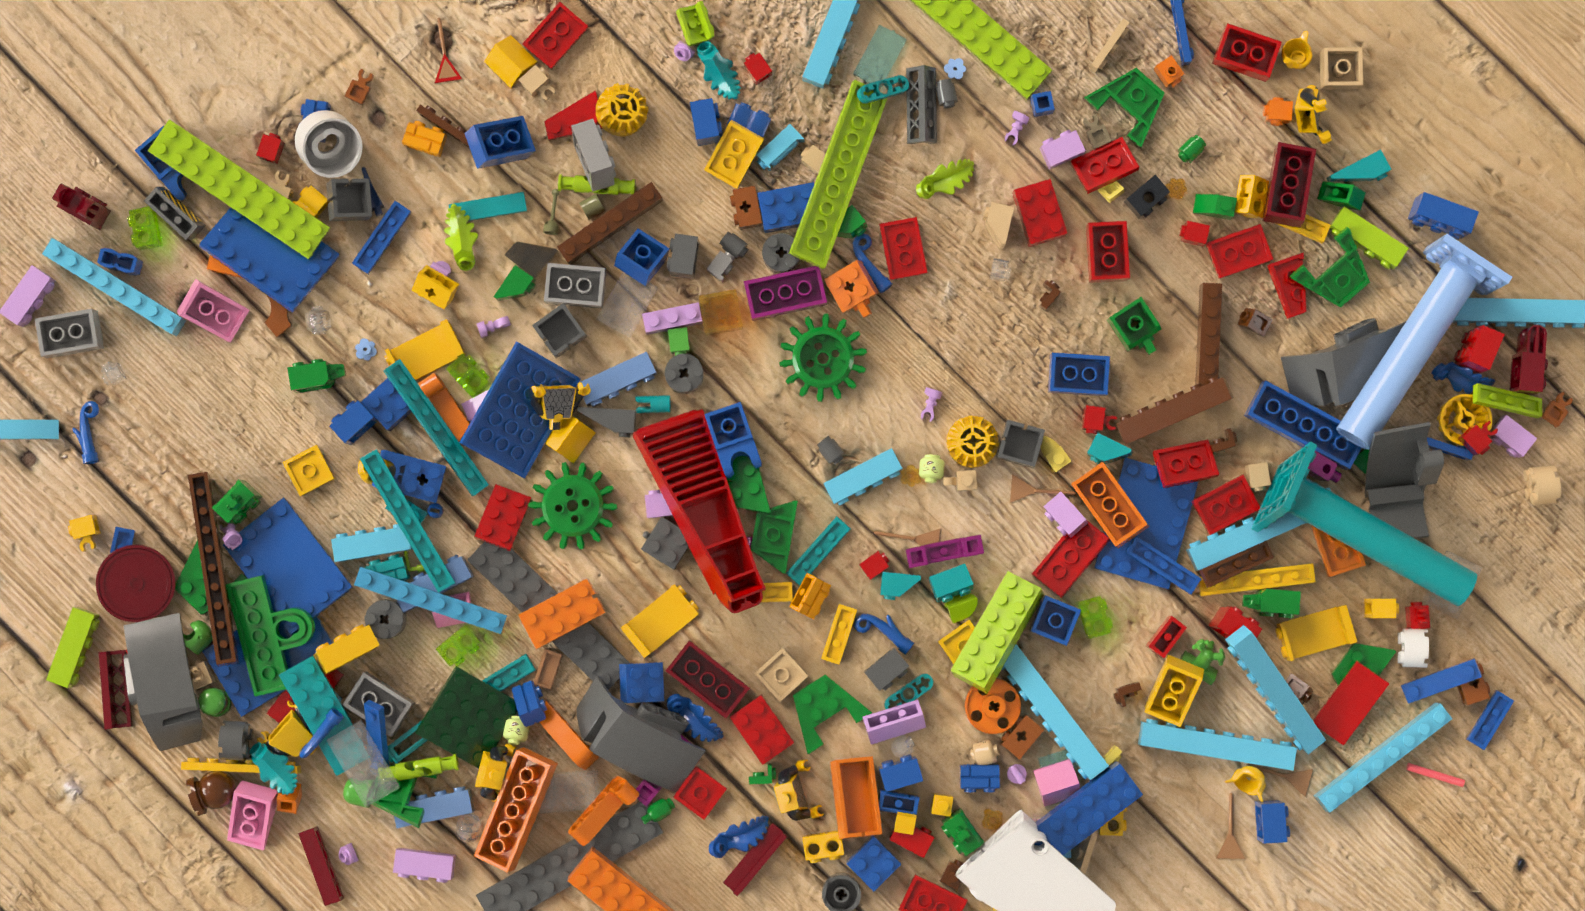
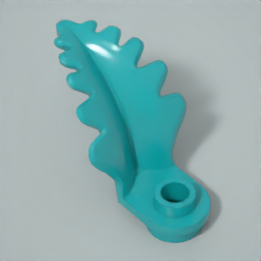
M709 41L700 43L697 47V55L705 65L704 80L706 82L712 80L711 89L715 90L719 87L718 95L723 94V98L728 97L729 100L732 98L737 99L738 94H740L738 90L741 87L737 85L740 84V81L733 79L738 73L730 70L733 62L722 57L717 48Z
M257 742L254 744L249 754L253 763L259 767L261 780L263 782L270 780V788L274 789L277 786L278 793L282 791L283 795L292 794L297 787L296 783L298 780L294 779L297 777L296 773L290 774L294 770V766L286 765L288 757L271 753L268 746L264 743Z

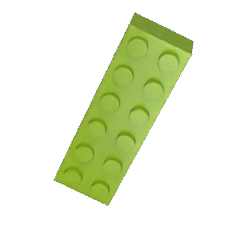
M1007 571L950 670L954 677L988 694L1043 598L1042 588Z

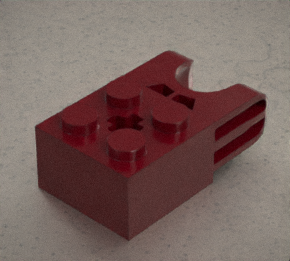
M61 183L52 197V200L58 203L56 207L98 230H101L111 210L106 208L108 204L94 196L90 198V194L76 186L73 190Z
M1534 325L1519 332L1516 354L1512 355L1509 391L1535 395L1542 393L1543 389L1546 388L1544 372L1548 367V360L1546 359L1547 331L1543 326Z

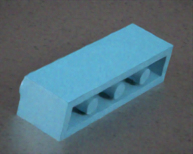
M891 448L823 483L833 504L838 503L840 506L849 501V496L855 494L857 497L866 492L865 488L871 485L875 488L883 484L882 479L888 476L892 479L900 475L899 471L902 470V467Z
M398 524L393 525V529L386 530L385 527L374 528V532L367 533L366 530L355 531V535L352 536L343 533L337 534L335 539H331L335 562L413 550Z

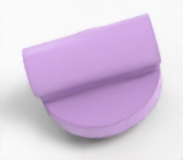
M681 40L674 47V53L681 61L689 60L696 53Z
M438 261L432 263L431 268L447 277L450 276L451 268L446 262Z
M1014 764L1009 767L1007 777L1011 782L1022 784L1026 781L1027 773L1022 765Z
M352 843L341 847L339 850V859L346 865L359 861Z

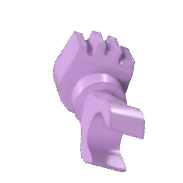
M1014 110L1012 117L1016 121L1011 125L1013 127L1012 130L1005 136V142L1010 135L1015 137L1013 145L1018 141V133L1023 129L1022 124L1027 125L1030 119L1028 116Z
M508 316L499 318L494 322L492 320L488 321V324H484V321L476 323L481 338L487 337L488 331L494 332L495 329L511 325Z
M926 387L924 393L929 396V399H926L925 403L927 405L921 412V419H923L925 412L931 413L929 422H931L934 418V406H937L936 399H941L943 392Z
M228 523L225 528L220 525V530L225 534L223 537L225 546L232 550L242 543V537L235 530V525Z

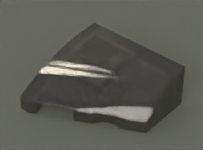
M517 241L505 253V256L536 279L547 263H550L557 254L558 250Z

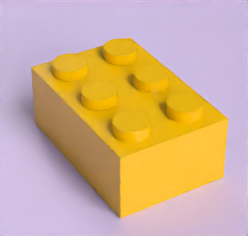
M361 624L351 630L352 634L347 636L344 633L333 640L334 643L329 645L326 642L316 648L317 652L314 656L325 675L380 646L369 625L364 627Z
M1168 654L1146 702L1145 713L1181 727L1202 682L1204 669Z

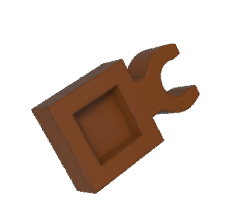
M360 69L358 81L352 79L345 97L363 106L371 90L366 85L373 80L374 75L370 73L368 78H363L365 71Z
M1564 392L1556 396V401H1550L1542 413V418L1555 428L1560 426L1569 412L1565 407L1573 401L1572 398L1567 399L1566 402L1563 401Z

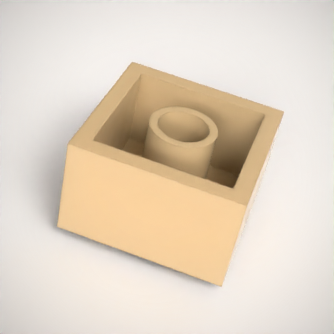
M1362 47L1323 48L1319 52L1320 90H1358L1363 86Z

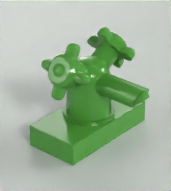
M1200 639L1192 646L1193 649L1197 648L1200 654L1195 657L1185 650L1180 659L1203 668L1204 675L1202 680L1212 685L1218 670L1210 666L1213 660H1218L1219 665L1222 666L1225 660V653L1222 648H1220L1219 653H1215L1213 651L1215 646L1213 641Z

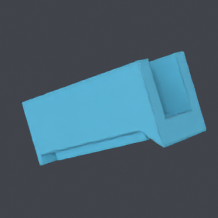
M789 124L757 154L758 161L756 162L763 170L767 168L771 171V166L774 168L798 143H805V139Z

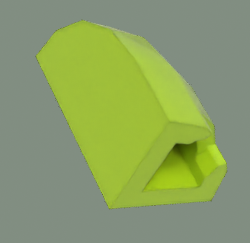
M957 595L951 601L944 603L945 607L949 610V617L952 623L962 621L972 615L978 605V598L975 595Z

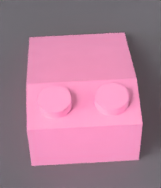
M195 279L177 310V313L183 318L230 343L249 312L248 308Z
M241 781L233 794L227 841L260 850L265 849L277 806L278 792L276 789Z

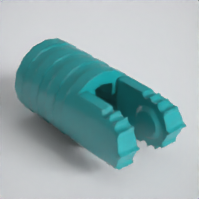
M670 395L635 397L639 403H650V406L636 408V413L671 412Z

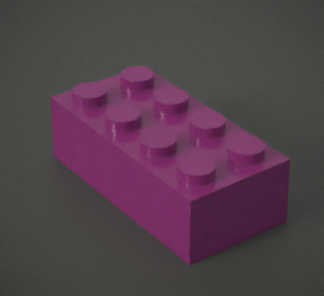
M817 266L744 281L752 321L827 305L820 268Z

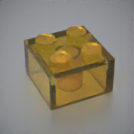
M736 289L699 296L706 336L743 329Z

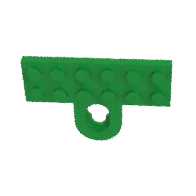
M264 575L225 584L254 696L285 690L286 687L279 677V674L288 670L284 650L304 645L311 640L315 631V623L312 616L306 610L297 607L273 612ZM281 621L296 622L299 625V631L294 633L291 638L282 637L278 631Z

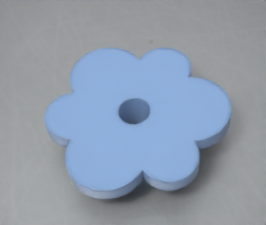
M960 58L955 60L949 59L948 64L944 66V71L948 73V77L951 79L954 77L961 79L963 72L966 71V67Z
M365 338L361 339L360 344L355 346L357 358L370 360L371 357L377 354V350L374 348L375 343L369 342Z

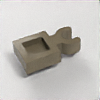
M1093 114L1094 122L1089 123L1084 118L1083 124L1090 129L1086 132V135L1093 149H1097L1112 142L1105 125L1098 126V116Z

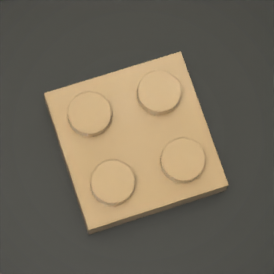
M783 647L754 673L779 702L808 677L805 671Z

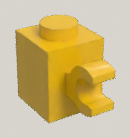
M88 515L70 520V526H68L70 536L75 540L83 539L79 545L80 550L85 552V545L87 543H90L91 549H96V543L92 536L101 534L97 516Z

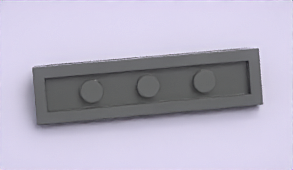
M926 65L906 68V78L909 81V88L907 89V144L937 143L936 68ZM913 72H918L916 82L913 81ZM917 90L919 97L914 101L913 94ZM917 109L919 111V116L915 120L913 118V113ZM918 128L919 138L914 139V131Z

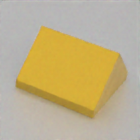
M511 35L496 43L484 61L510 88L538 63Z
M572 416L570 419H561V429L552 430L545 444L574 464L596 432Z

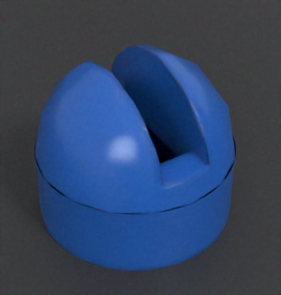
M432 503L429 505L427 512L432 518H440L444 510L440 504ZM430 509H439L440 512H430Z

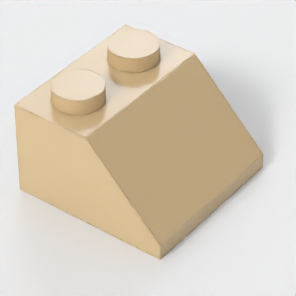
M991 202L989 207L986 206L982 220L986 221L985 228L997 247L1003 250L1006 245L1014 207Z

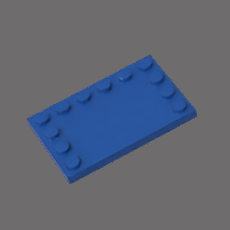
M232 207L199 244L201 249L292 313L340 257L338 252L324 242H321L312 257L307 259Z
M516 341L459 443L525 479L552 431L549 429V420H545L537 415L531 405L533 394L531 387L542 384L543 386L571 385L576 388L581 378Z
M1124 458L1118 483L1150 526L1138 534L1137 537L1169 558L1177 561L1193 504L1192 500H1194L1199 481L1163 488L1156 466ZM1134 538L1120 548H1117L1110 540L1097 556L1095 569L1165 589L1170 587V581L1125 553Z
M284 497L239 532L242 537V543L232 550L223 544L248 579L264 575L273 612L297 607L306 610L314 619L354 588ZM281 621L290 635L299 631V625L296 622Z
M318 616L313 619L315 631L311 640L304 645L284 650L288 669L313 656L317 652L316 648L326 642L329 645L333 643ZM280 622L278 626L280 635L284 638H291L292 635ZM236 630L234 635L239 664L217 666L214 645L209 646L202 652L238 713L243 717L285 690L254 696L241 642Z

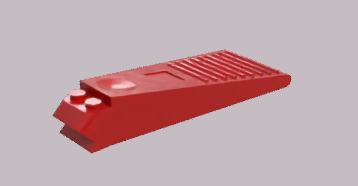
M695 409L637 429L636 432H633V438L713 595L716 594L720 603L734 614L759 605L763 599L762 591L766 590L765 585L757 570L704 411L702 409L696 411Z

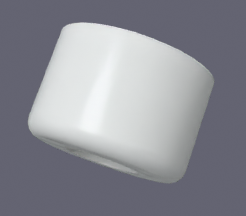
M327 110L314 112L304 118L296 130L295 147L298 155L314 173L327 178L343 176L349 173L360 160L362 154L361 136L357 129L339 113ZM335 134L337 137L335 147L328 152L319 151L318 143L328 135Z

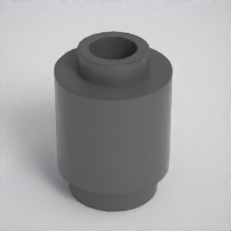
M951 79L938 81L936 92L939 105L944 106L945 109L954 107L955 103L958 102L954 83H952Z
M727 232L719 243L722 245V249L729 252L736 259L739 257L743 258L749 250L746 248L748 244L730 232Z
M829 436L817 444L819 452L829 464L834 463L836 465L843 459L844 451Z

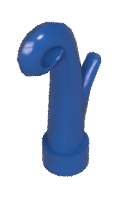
M865 233L859 237L856 236L853 241L854 254L858 260L863 262L878 291L883 293L893 284L863 252L871 246L872 239ZM862 239L867 241L864 246L859 245Z
M94 401L86 402L81 408L79 417L80 432L76 428L72 429L82 448L83 464L99 462L88 419L96 417L99 413V406ZM92 407L93 411L89 413L88 411Z
M862 614L855 619L854 627L858 632H867L871 624H873L904 655L914 645L913 641L906 638L898 630L890 615L886 616L888 624L870 614ZM866 621L867 625L863 628L860 627L859 623Z
M335 708L330 709L313 737L301 749L299 753L300 758L308 757L335 725L342 721L344 716Z

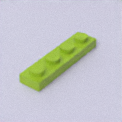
M1479 383L1473 385V404L1537 419L1542 417V398Z

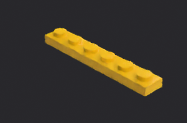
M1310 563L1244 571L1209 588H1206L1203 579H1201L1198 586L1200 596L1314 583L1316 581L1314 565Z
M188 757L187 761L181 762V770L260 773L259 767L252 760L238 763V760L219 762L218 758H207V761H199L197 757ZM288 761L286 765L294 766V770L290 774L301 773V765H296L295 761Z

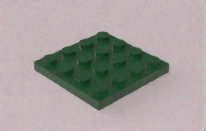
M455 666L415 733L451 754H457V757L479 769L483 751L490 752L493 747L497 746L503 736L506 720L511 719V716H515L518 711L514 698Z

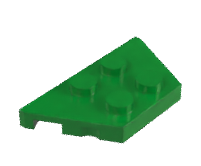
M747 456L736 457L733 461L734 475L730 478L726 477L736 508L771 514L760 468H755Z
M796 500L770 508L771 514L757 512L751 551L783 574H786L798 504Z
M1353 643L1331 675L1335 683L1339 685L1356 661L1377 675H1380L1396 651Z

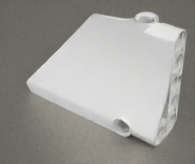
M1022 810L1017 811L955 874L960 881L970 888V892L976 899L983 901L997 911H1115L1116 903L1047 841L1046 835L1038 831L1036 823ZM1037 841H1042V842H1043V843H1042L1041 845H1039V846L1034 845L1035 842H1037Z

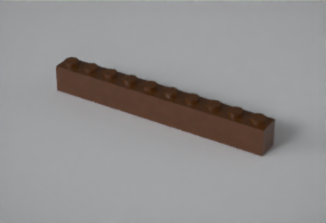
M208 472L188 475L216 664L219 667L239 664L229 596L225 585L227 583L216 512L212 508L214 506L210 475Z

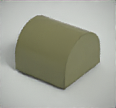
M596 194L579 203L588 220L605 211Z

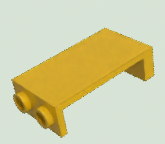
M445 319L440 322L441 325L391 350L386 349L387 355L384 357L389 366L400 359L412 377L417 380L465 356L466 353L449 320Z
M675 584L672 585L670 589L620 628L644 658L699 615L697 612L699 607L693 600L688 601L685 597L687 592L681 585L678 587Z
M1340 605L1276 624L1277 628H1275L1278 640L1281 639L1283 647H1280L1282 656L1287 661H1293L1299 657L1357 642L1347 605Z

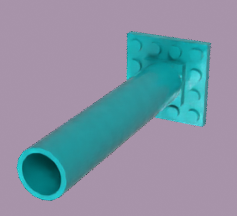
M1310 441L1278 465L1253 523L1252 530L1258 533L1264 528L1267 529L1271 523H1275L1279 517L1282 518L1286 512H1289L1455 606L1462 605L1470 596L1477 581L1476 572L1306 478L1310 471L1308 466L1316 457L1315 450L1317 445Z

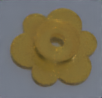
M1172 178L1170 183L1165 185L1170 191L1168 196L1170 198L1182 199L1187 191V187L1184 186L1185 181L1181 178L1177 180Z
M908 465L906 469L901 471V483L908 484L909 487H913L922 481V478L919 476V469H915L914 465Z

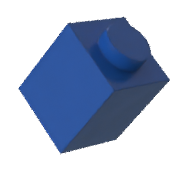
M1051 91L1032 94L1030 101L1034 117L1053 114L1055 108Z

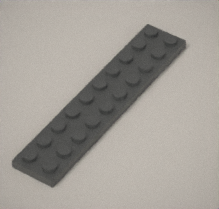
M484 542L467 559L521 612L558 594L513 549L508 551ZM586 623L552 641L592 681L595 680L596 676L601 677L608 690L620 678L619 664H631L590 623Z
M638 802L610 818L587 845L582 846L573 839L483 890L476 897L484 911H527L571 886L572 884L568 882V876L592 846L613 862L661 835L663 830L658 822L649 821L646 824L642 822L641 817L647 814L649 805L645 806L643 803Z

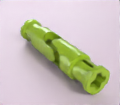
M559 174L558 191L592 192L586 176L575 175V177H569ZM614 178V185L594 191L593 193L633 195L635 193L636 180L628 181Z
M457 754L443 758L437 756L396 763L395 766L385 768L381 766L379 767L381 783L395 779L401 781L442 774L443 771L453 769L457 771L459 770Z

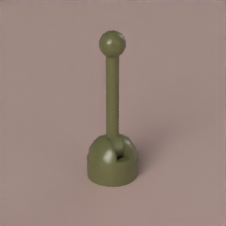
M553 189L551 218L545 223L543 233L548 235H558L559 226L554 221L559 191L558 189Z

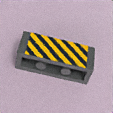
M155 187L144 200L148 206L185 240L195 239L206 226L165 187Z

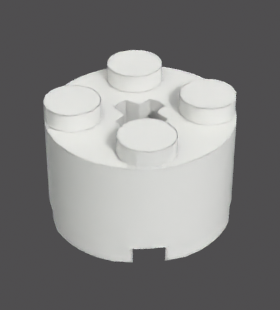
M1403 628L1402 632L1398 633V644H1401V651L1398 652L1397 660L1398 663L1402 664V667L1427 668L1428 664L1424 663V660L1429 657V637L1424 635V633H1428L1427 629Z

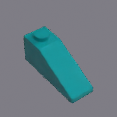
M1380 149L1339 170L1326 179L1328 182L1372 181L1374 179L1380 181L1388 176L1387 173L1392 169Z

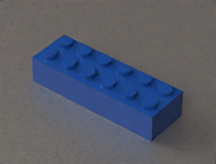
M1266 380L1261 382L1244 414L1250 420L1301 447H1304L1310 441L1317 445L1316 452L1335 462L1338 467L1344 470L1351 469L1361 450V447L1348 441L1338 433L1336 428L1341 420Z
M1116 761L1035 823L1038 831L1046 835L1047 841L1062 855H1065L1143 794L1122 765ZM1037 841V842H1035L1034 845L1039 846V845H1041L1043 842H1042V841Z

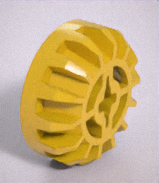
M617 83L612 87H607L600 95L596 104V117L599 124L605 131L615 136L624 137L636 133L647 119L649 108L646 104V97L640 94L638 88L634 89L627 83L625 85ZM625 94L630 97L628 99H619L616 96ZM632 98L636 102V112L632 109V103L630 102ZM625 107L626 109L623 112L619 110L620 108Z
M1461 394L1448 399L1441 406L1440 414L1437 416V420H1439L1438 429L1445 436L1444 439L1456 446H1464L1458 440L1462 434L1454 432L1451 426L1460 429L1462 433L1470 426L1476 424L1481 429L1482 425L1487 421L1491 422L1487 427L1488 431L1492 427L1490 408L1473 404V395ZM1454 411L1456 415L1453 418V423L1449 424L1450 414ZM1463 418L1467 419L1465 423H1461Z
M967 416L961 418L953 424L947 435L946 443L950 456L955 462L968 468H977L987 464L996 455L999 447L997 431L993 424L983 417ZM971 428V433L965 439H960L962 433ZM974 428L983 431L986 437H981L978 433H974ZM971 437L979 441L975 444V447H972L971 443L963 442L969 441ZM986 444L985 449L981 453L976 454V450L981 445ZM961 446H965L968 450L973 451V454L965 452Z

